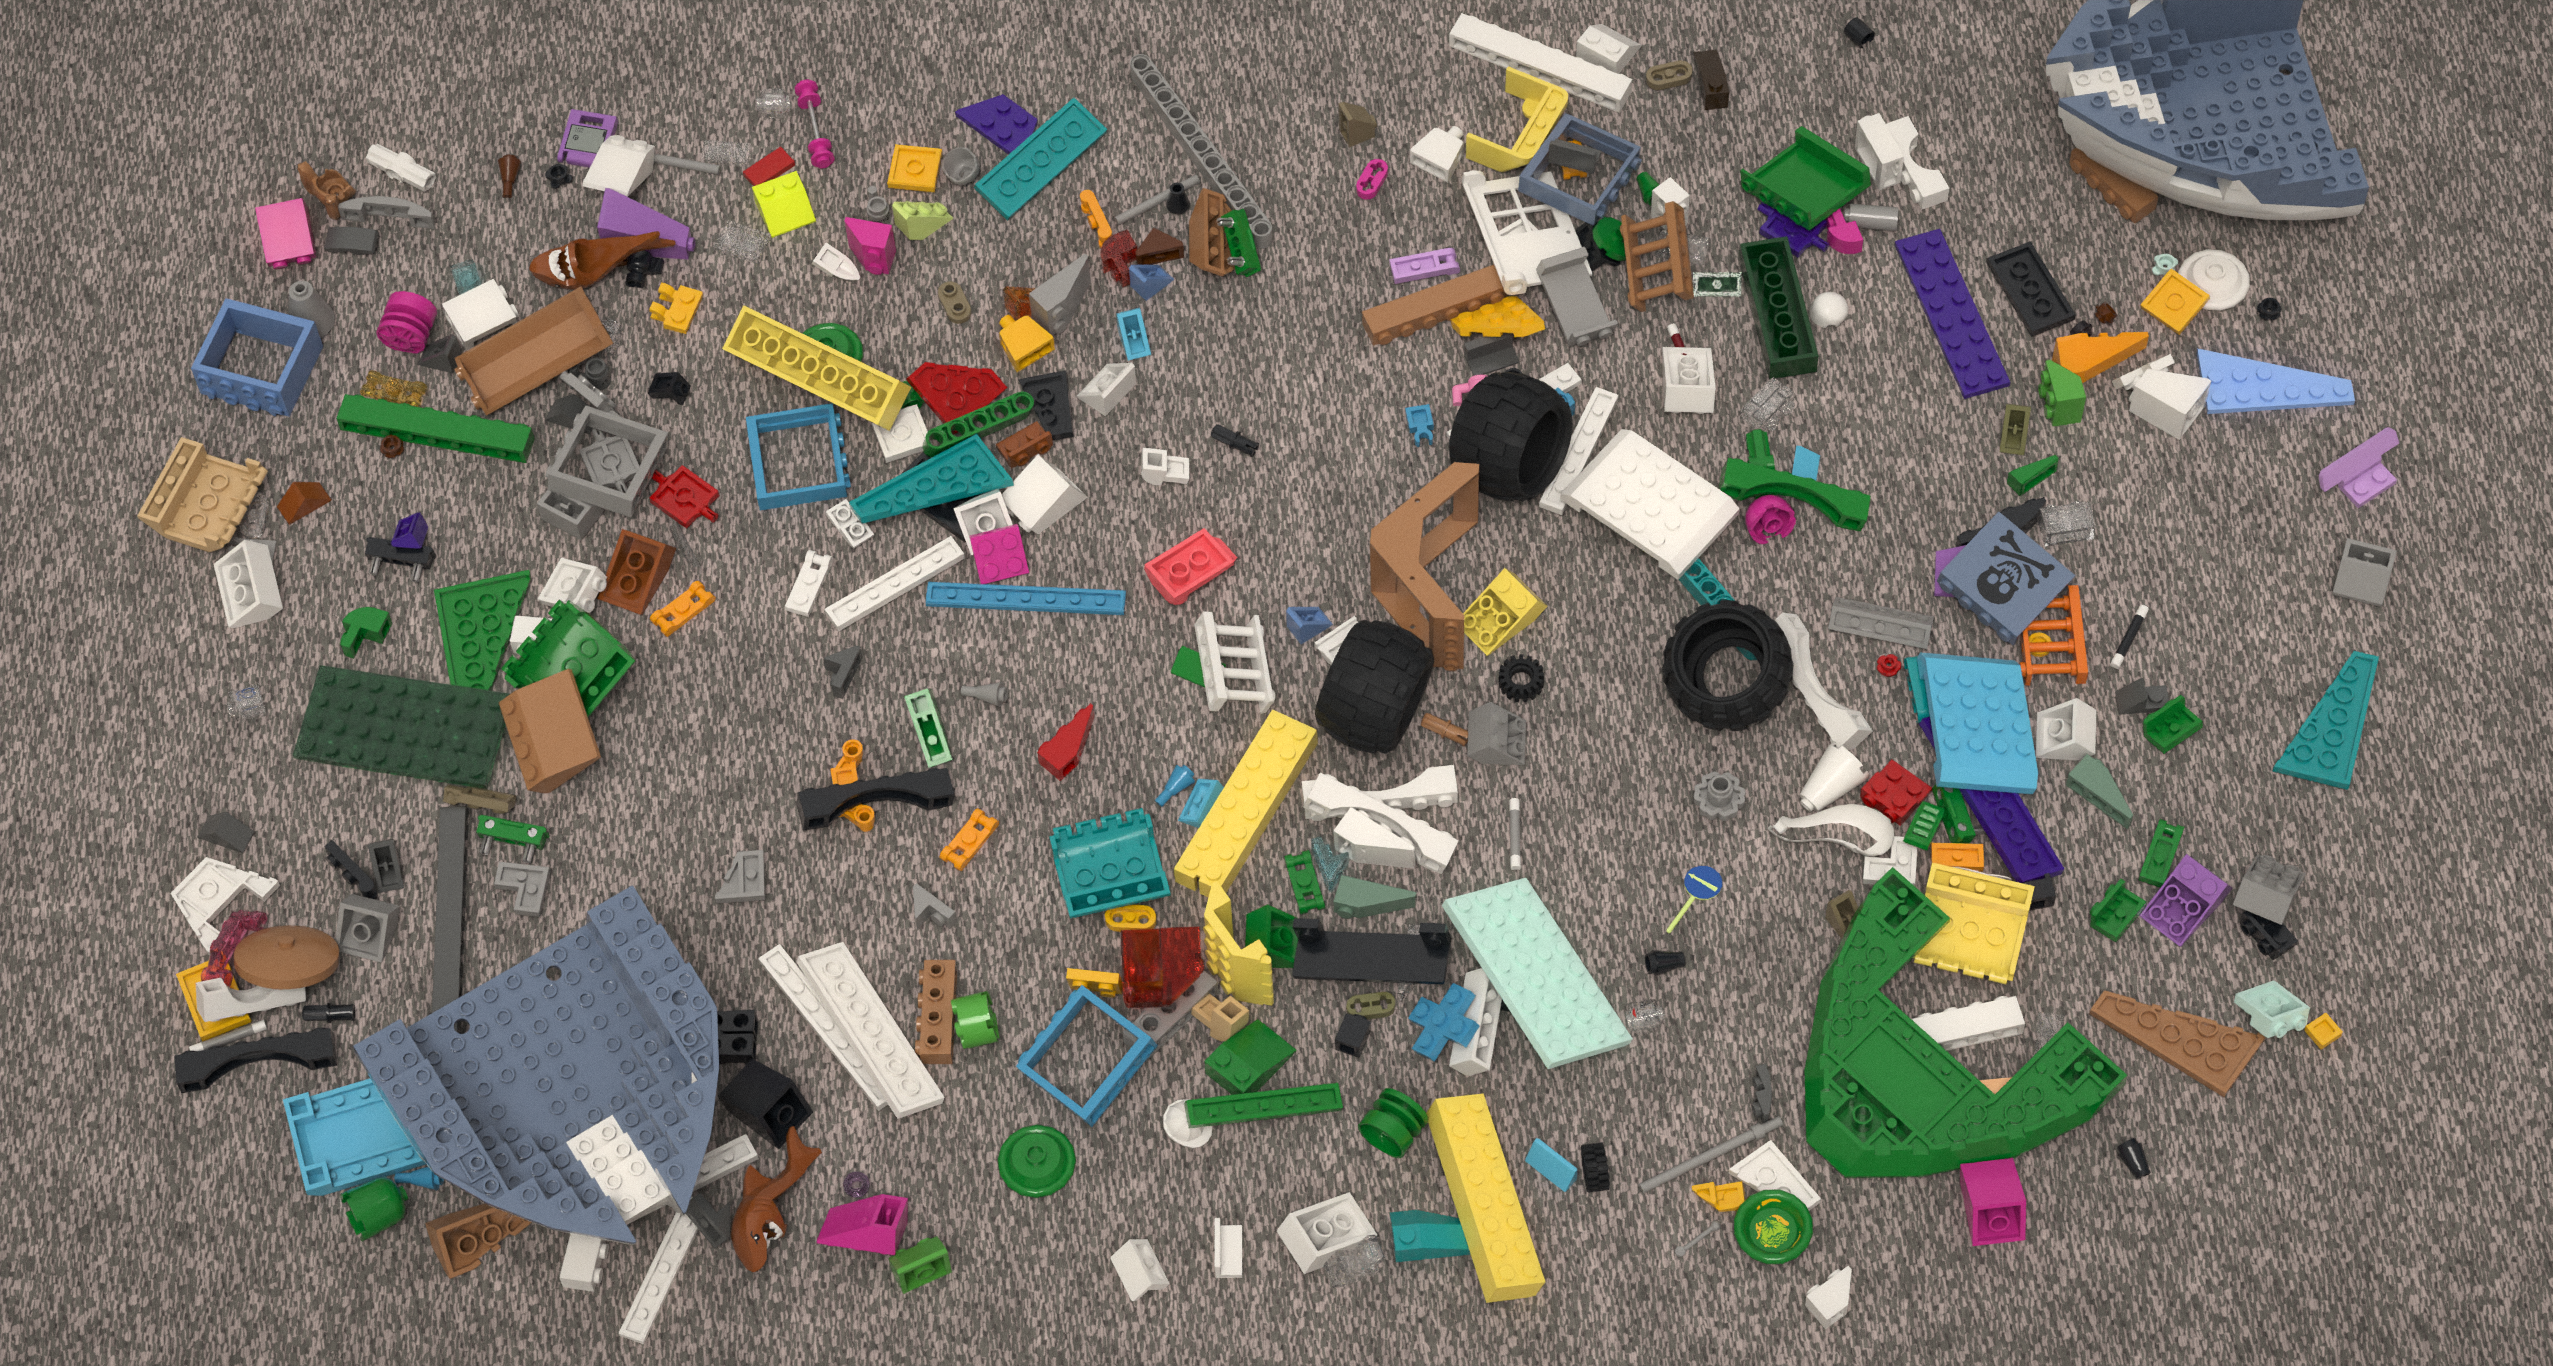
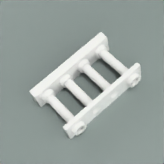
M1203 611L1194 626L1209 711H1219L1227 700L1258 701L1260 713H1266L1270 706L1274 704L1275 691L1271 687L1263 642L1264 629L1260 625L1259 615H1254L1246 627L1217 625L1214 622L1213 613ZM1216 635L1247 637L1249 648L1220 646ZM1220 656L1251 658L1253 670L1224 668L1221 665ZM1224 678L1255 680L1256 691L1228 690L1225 687Z

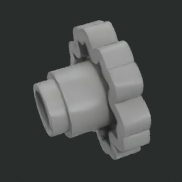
M1713 771L1703 775L1701 784L1695 785L1693 802L1699 806V813L1706 816L1709 820L1719 817L1720 820L1727 821L1730 818H1735L1738 814V809L1744 807L1746 791L1744 788L1739 787V778L1731 773L1726 772L1720 775L1718 772Z

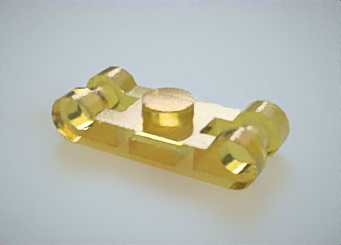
M370 370L366 376L367 382L362 385L360 393L362 396L384 399L398 404L407 403L411 406L419 407L421 395L425 394L427 385L420 381L410 382L381 375L377 371ZM376 384L382 385L381 389H376ZM407 391L412 392L411 395L406 396Z

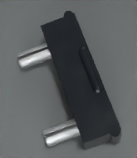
M374 537L366 539L368 544L365 555L368 560H372L369 569L370 575L376 576L380 562L413 567L410 580L419 582L422 569L430 570L433 559L437 557L433 548L422 545V548L419 549L393 547L391 545L392 540Z

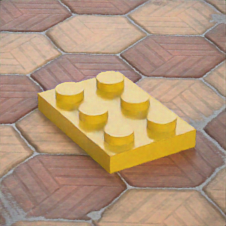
M225 954L176 974L202 1042L251 1023L248 1013L243 1016L223 1018L215 1022H204L197 1010V982L222 978L228 987L239 990Z

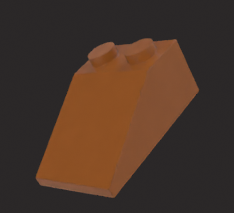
M622 529L606 572V588L604 591L599 592L597 599L643 615L670 568L676 548Z

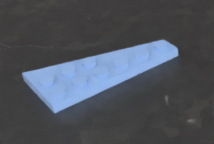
M2197 348L2196 353L2200 376L2211 380L2206 401L2207 414L2354 405L2355 403L2351 380Z

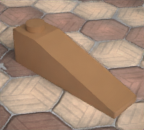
M485 1203L447 1214L427 1222L425 1225L432 1248L448 1278L451 1279L478 1267L481 1264L480 1257L490 1249L495 1253L501 1248L498 1243L509 1234L516 1236L532 1222L493 1208Z

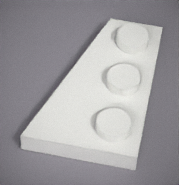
M1771 1140L1729 1169L1730 1175L1758 1192L1780 1189L1794 1194L1807 1206L1809 1211L1821 1202L1818 1194Z

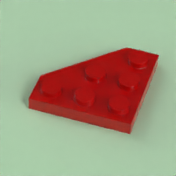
M930 362L923 363L906 378L907 382L943 424L987 406L1007 388L992 369L968 368V366L939 365ZM956 430L951 431L953 435L958 432Z

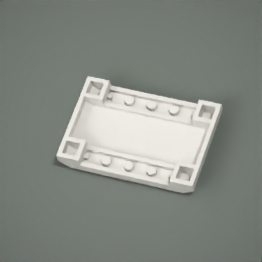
M1621 429L1560 494V500L1580 513L1583 509L1658 560V567L1677 580L1680 579L1739 514V507L1730 496L1632 430Z

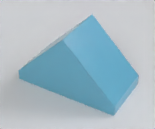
M1135 308L1117 313L1118 333L1127 360L1151 355L1141 309Z

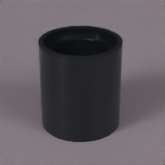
M1858 17L1850 20L1843 31L1860 48H1863L1862 45L1868 41L1872 42L1875 37V32Z

